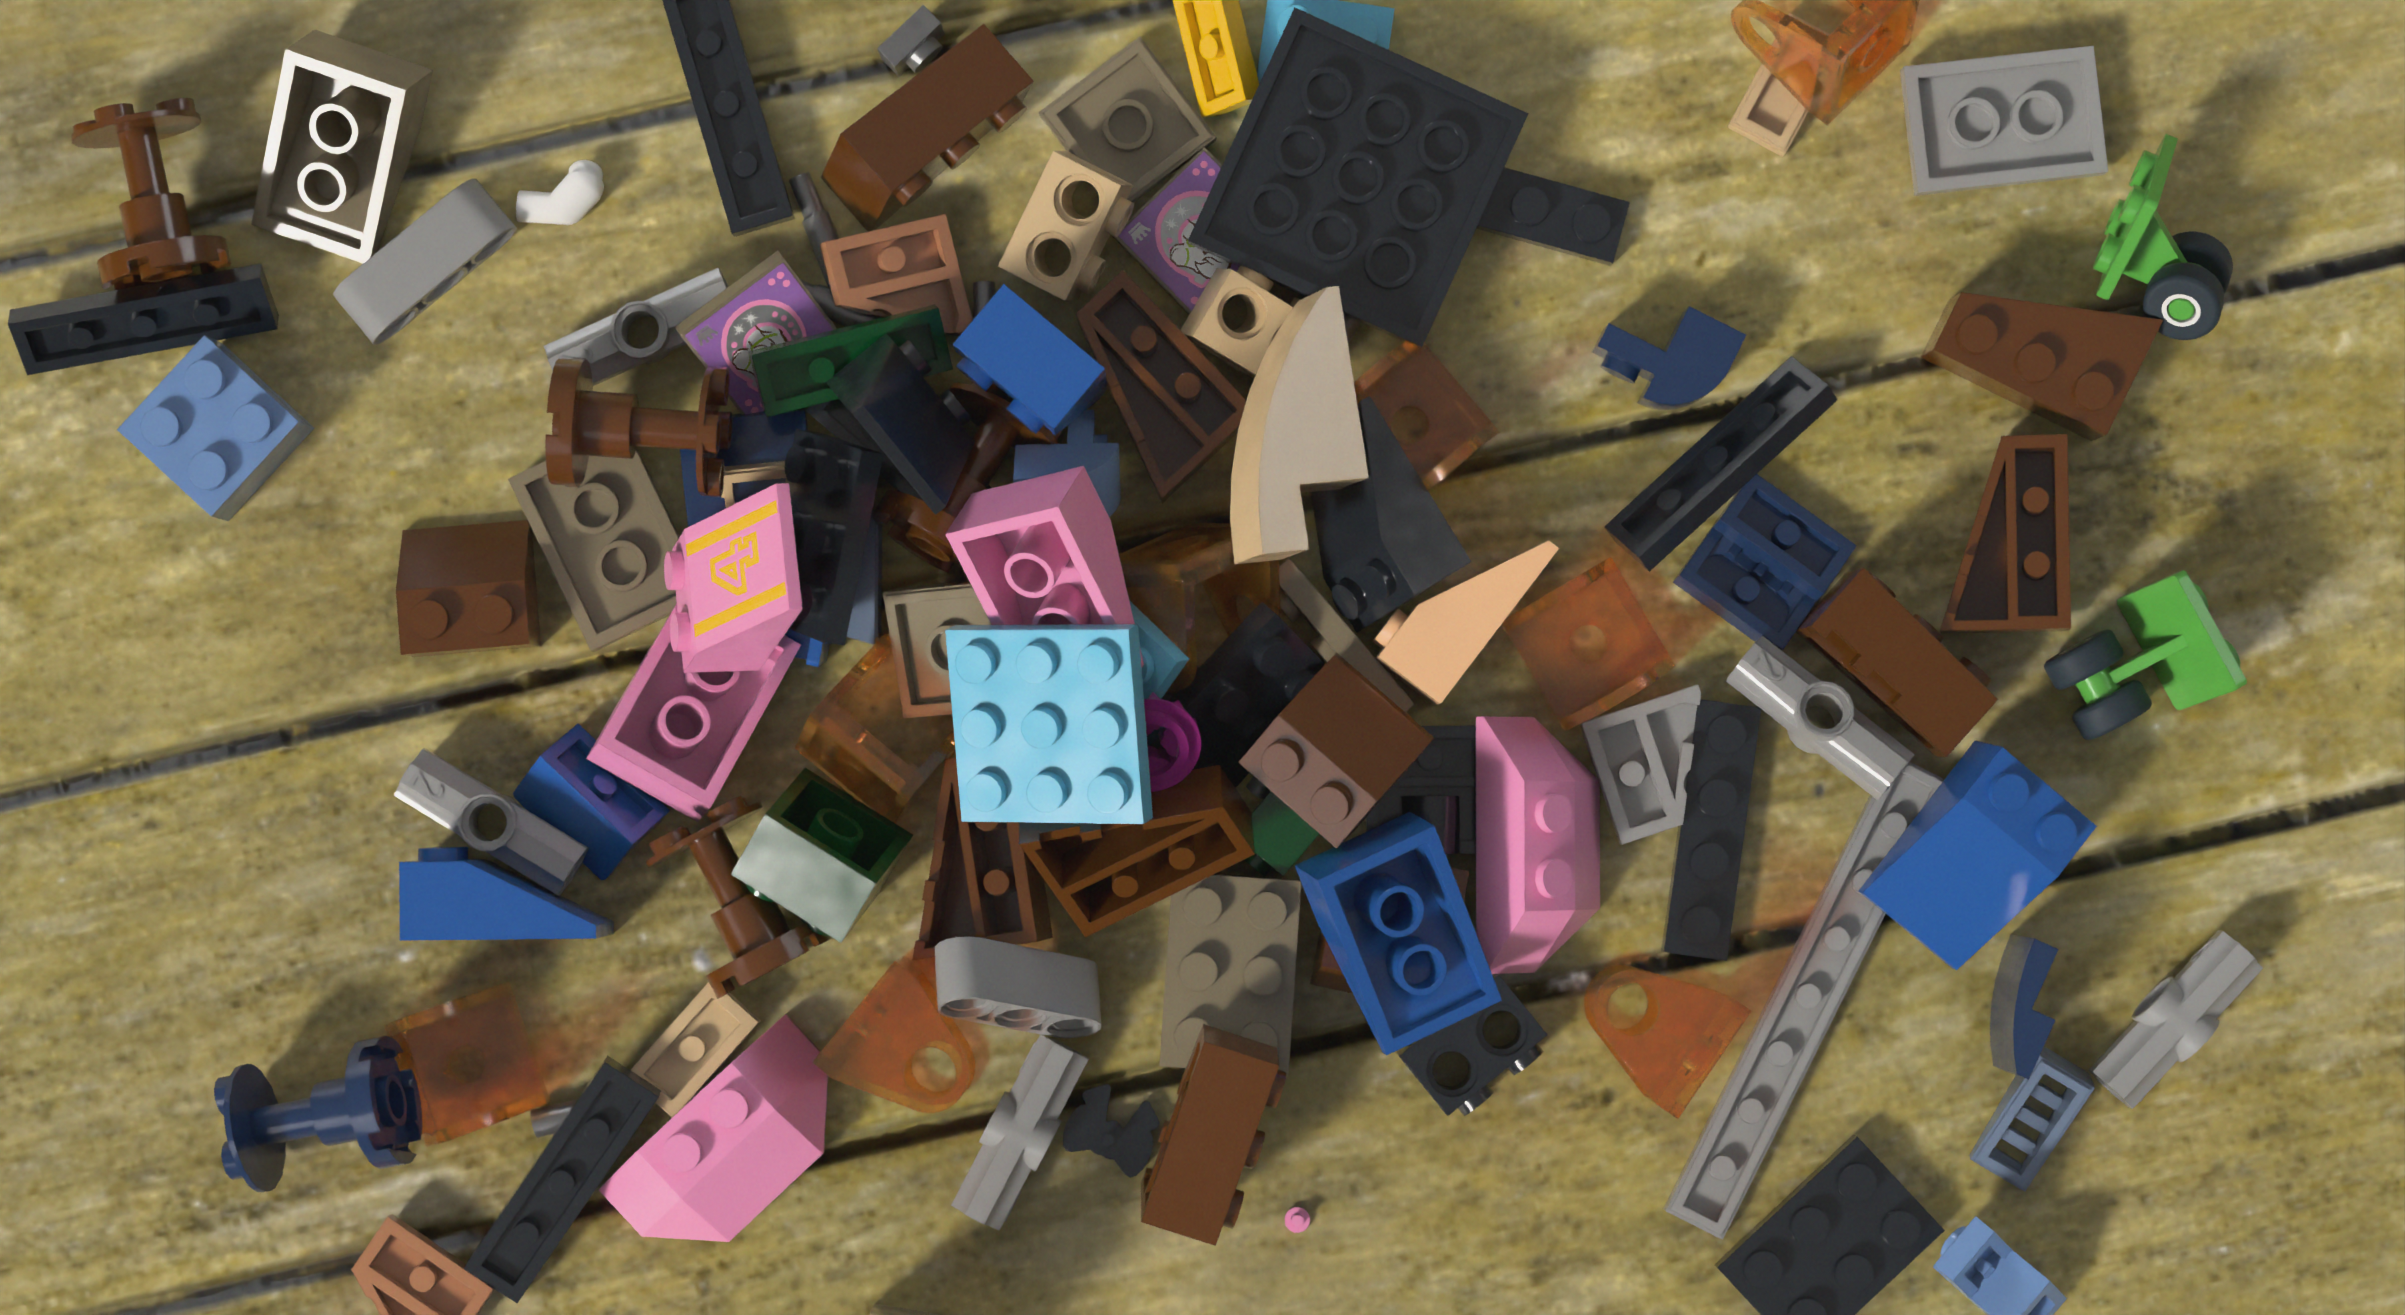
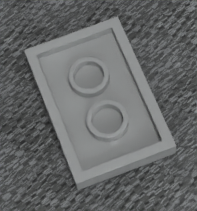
M2094 46L1904 66L1900 70L1914 196L2102 176L2108 172Z

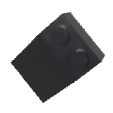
M885 333L826 383L936 515L946 507L975 444L973 438L963 427L972 420V417L949 389L938 396L923 377L933 369L909 340L898 347Z
M1370 396L1357 403L1369 478L1337 490L1311 492L1323 579L1332 592V599L1336 608L1344 617L1348 618L1356 633L1471 563L1470 558Z

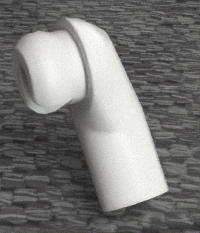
M578 160L569 167V173L552 192L519 190L516 202L517 221L572 225L579 222L601 199L604 191L601 167L590 160Z

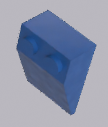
M1005 284L1001 286L953 343L955 351L963 357L956 367L985 392L994 383L1012 398L1013 401L1006 409L1035 434L1043 425L1053 434H1058L1099 400L1107 390L1105 368Z
M1974 741L1859 889V892L1952 969L1958 970L2060 875L2097 826L2005 748Z
M1408 812L1342 843L1337 849L1333 847L1295 865L1316 921L1385 1055H1389L1502 1001L1433 824Z
M468 847L418 848V860L399 862L400 941L596 939L614 934V921L561 895L558 896L552 891L487 859H468Z

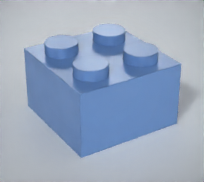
M204 335L117 430L211 517L229 521L312 432L314 427L223 343Z

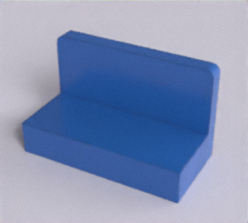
M577 723L539 756L513 792V796L526 810L587 846L589 850L583 864L599 879L606 880L616 870L630 850L654 830L670 810L658 799L587 760L586 758L596 740Z

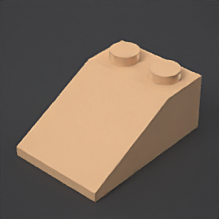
M1547 541L1418 604L1408 615L1397 609L1372 641L1381 648V651L1375 658L1385 670L1431 705L1441 704L1559 548L1552 542Z

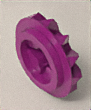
M1152 692L1147 699H1144L1146 734L1148 736L1154 729L1158 730L1160 728L1158 735L1160 744L1163 746V748L1160 747L1158 749L1153 746H1147L1151 792H1155L1176 785L1192 771L1200 755L1201 736L1196 719L1192 718L1185 711L1179 700L1172 703L1160 699Z

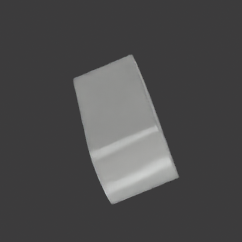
M470 179L448 193L353 271L337 286L333 296L373 345H378L399 332L499 250L514 235L517 227L477 179Z
M970 936L946 939L935 946L937 1008L941 1015L1058 1038L1085 1037L1097 1033L1101 1029L1098 966L1094 961Z

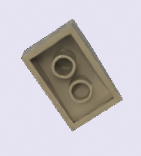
M313 30L286 48L251 225L361 263L366 262L377 253L421 129L433 70L318 30Z

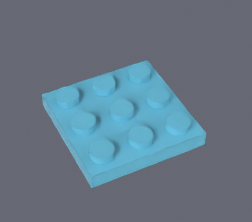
M1138 624L954 625L945 630L962 822L1145 824L1153 818Z

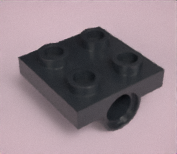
M1476 725L1422 726L1434 737L1433 741L1366 817V832L1411 812L1435 826L1445 854H1476Z

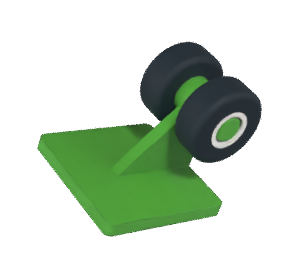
M2165 134L2155 154L2147 150L2143 151L2131 176L2129 186L2132 188L2126 200L2119 199L2109 217L2104 230V234L2107 236L2093 265L2094 270L2102 273L2096 296L2109 300L2122 274L2148 284L2143 300V310L2146 318L2163 320L2158 332L2164 336L2177 340H2193L2208 334L2219 322L2224 305V294L2228 289L2233 272V261L2226 246L2209 234L2188 231L2172 236L2156 210L2178 138Z
M2184 570L2127 593L2117 599V605L2140 644L2142 651L2111 668L2110 665L2123 657L2124 651L2113 631L2106 629L2061 651L2044 664V669L2056 689L2062 690L2076 685L2086 704L2074 711L2072 719L2085 740H2092L2105 735L2150 709L2152 701L2140 681L2132 680L2122 685L2119 684L2120 681L2149 666H2152L2177 710H2182L2233 692L2247 684L2246 677L2240 668V659L2237 651L2230 642L2223 638L2208 611L2209 605L2204 592L2197 584L2192 582L2188 573Z

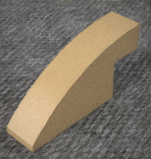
M1339 286L1326 287L1297 302L1266 350L1250 387L1238 428L1231 473L1230 524L1234 564L1281 560L1309 550L1301 493L1337 490L1369 478Z

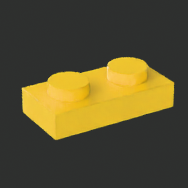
M1173 0L1201 117L1221 116L1250 104L1259 86V80L1239 0Z

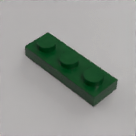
M934 304L748 351L764 414L766 417L839 399L826 382L885 333L898 347L907 340L913 344L933 369L926 376L953 370L939 308Z

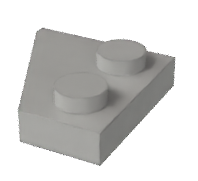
M1698 684L1579 723L1619 844L1621 845L1683 825L1687 799V776L1689 770H1691L1694 750L1692 740L1697 705H1700L1701 691Z

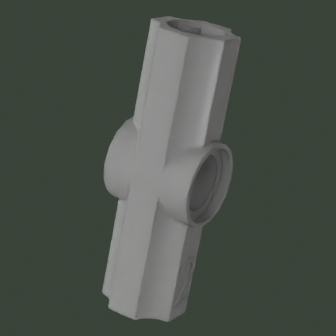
M720 268L713 269L645 301L638 300L626 303L617 310L616 314L544 345L543 347L552 371L558 359L586 358L590 363L592 383L595 386L642 364L661 361L671 351L686 345V342L680 336L675 326L729 287ZM641 317L655 318L659 327L658 337L655 342L647 348H633L628 340V330L631 324Z
M1761 636L1752 645L1726 680L1737 691L1785 727L1790 740L1797 748L1807 753L1819 754L1876 800L1881 798L1915 755L1854 707L1850 695L1843 687L1833 682L1820 681L1764 636ZM1821 707L1827 710L1833 718L1834 727L1820 729L1812 725L1807 719L1805 709Z
M425 748L410 763L399 781V786L394 794L395 797L460 835L472 848L486 851L558 896L563 893L568 884L573 880L589 850L587 846L521 807L512 797L496 792ZM491 803L499 806L504 811L507 821L504 833L495 840L484 837L477 826L479 812Z
M2218 930L2192 956L2190 961L2174 978L2172 976L2166 978L2146 995L2133 1012L2132 1019L2134 1021L2088 1071L2112 1095L2123 1102L2128 1108L2133 1109L2143 1100L2155 1084L2159 1083L2161 1078L2177 1061L2183 1062L2209 1040L2220 1023L2217 1018L2260 973L2263 967L2239 942L2235 941L2224 931Z
M1040 1034L1038 1040L1034 1042L1010 1093L1004 1092L979 1140V1143L983 1145L951 1206L984 1225L1000 1230L1022 1192L1020 1190L1030 1171L1036 1172L1062 1122L1058 1117L1087 1064L1088 1057L1058 1040Z

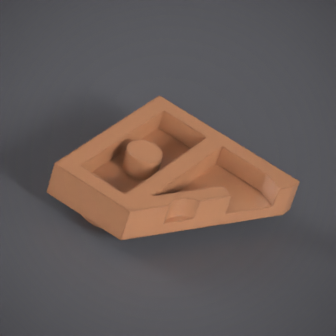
M946 214L819 244L835 307L883 318L935 304L939 308L945 334L957 337L973 321Z
M393 1214L387 1216L351 1269L365 1296L372 1299L379 1315H478L495 1290L464 1270L465 1263Z

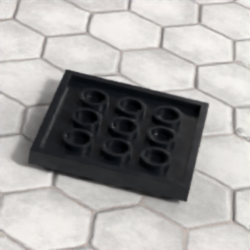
M1294 7L1191 232L1188 244L1238 267L1243 266L1254 270L1272 282L1304 297L1310 296L1326 287L1339 286L1344 315L1421 349L1529 113Z

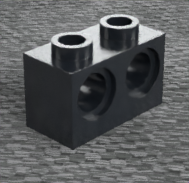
M1499 974L1492 975L1502 1001L1396 1052L1447 1116L1457 1108L1466 1116L1494 1093L1488 1085L1489 1082L1507 1068L1513 1075L1518 1074L1544 1052L1537 1043L1545 1038L1547 1033ZM1496 1011L1512 1013L1518 1025L1515 1038L1504 1046L1491 1045L1487 1043L1483 1036V1024L1486 1018ZM1448 1051L1463 1054L1468 1062V1072L1465 1079L1455 1086H1443L1436 1082L1433 1076L1435 1060L1441 1054Z

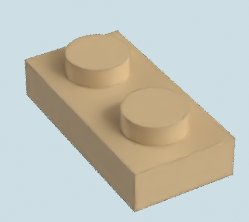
M708 982L633 1066L631 1071L661 1090L660 1096L655 1103L673 1118L690 1102L761 1020L730 993L717 999Z

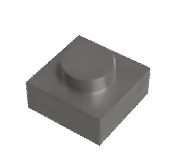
M922 5L877 50L881 59L898 77L908 68L917 73L926 67L941 51L943 46L938 40L945 33L941 22Z

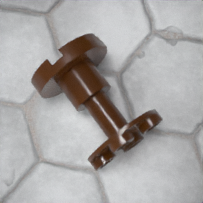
M192 98L166 100L156 104V110L139 113H134L133 104L130 103L108 105L94 110L95 120L85 121L73 126L71 141L77 147L93 149L120 147L131 200L119 205L128 248L109 253L97 261L101 284L104 289L114 285L115 290L179 279L192 273V268L200 266L202 274L223 271L231 266L226 239L222 236L214 235L192 236L184 195L169 192L159 140L187 132L201 123L200 114L196 112Z
M586 358L558 359L555 362L551 376L547 413H553L552 435L546 434L545 441L546 468L549 482L554 485L579 488L585 478L589 456L633 459L636 446L696 450L698 492L701 496L721 497L724 487L725 465L724 459L717 458L719 449H730L733 429L732 412L720 411V406H726L728 402L729 368L712 366L707 368L701 387L698 411L643 408L639 407L637 394L593 391L591 367Z
M956 382L949 387L950 392L972 417L971 421L978 428L972 436L975 444L946 507L935 515L921 497L919 499L910 494L888 490L872 513V518L876 524L882 523L887 525L889 520L893 523L887 535L896 543L923 561L949 573L954 563L961 564L945 534L971 494L987 490V486L1011 447L1015 448V445L1059 444L1057 439L1063 431L1062 429L1055 435L1043 425L1036 434L1006 409L1010 402L1006 401L1008 395L994 383L986 392L973 382L970 385ZM963 572L965 576L964 580L969 581L967 575L965 574V572Z
M738 796L709 811L707 816L712 824L691 835L688 827L684 828V826H681L649 843L655 856L646 861L648 868L690 849L716 897L721 909L710 916L734 959L732 962L706 976L717 999L735 990L730 978L735 977L739 986L746 985L807 953L809 949L804 942V939L807 937L810 938L814 947L832 939L830 936L820 935L811 931L807 922L791 930L776 902L766 901L755 896L744 882L731 875L739 858L725 830L763 808L761 802L749 806L745 797L742 798V796Z

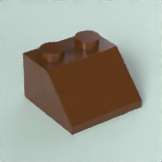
M528 520L402 531L396 584L401 655L423 657L541 647L533 536Z
M1336 653L1281 711L1238 763L1337 849L1360 826L1433 741L1434 737Z

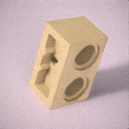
M1053 151L998 267L1064 301L1077 300L1082 292L1089 295L1096 287L1105 269L1106 260L1099 256L1110 234L1118 237L1131 216L1134 203L1127 199L1134 185L1068 151ZM1085 181L1092 184L1099 195L1098 208L1088 218L1080 216L1075 211L1072 203L1074 190ZM1055 239L1063 241L1071 253L1070 266L1062 275H1057L1050 271L1045 262L1046 248Z
M1239 266L1237 272L1232 269L1216 268L1180 331L1192 343L1254 380L1266 350L1287 315L1301 299L1294 297L1290 305L1269 293L1274 284L1270 279L1249 268ZM1238 295L1246 304L1247 317L1241 327L1232 331L1223 321L1222 310L1230 297Z

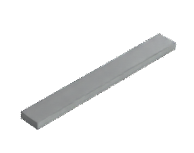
M1909 762L1879 800H1876L1871 795L1869 796L1663 1208L1666 1212L1723 1240L1885 916V913L1862 895L1859 889L1945 779Z

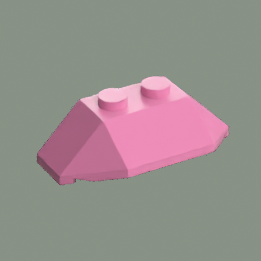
M1476 717V934L1492 974L1535 973L1600 909V784L1598 779L1534 717Z
M785 1014L638 1149L600 1187L599 1191L642 1237L730 1242L824 1153L829 1059Z

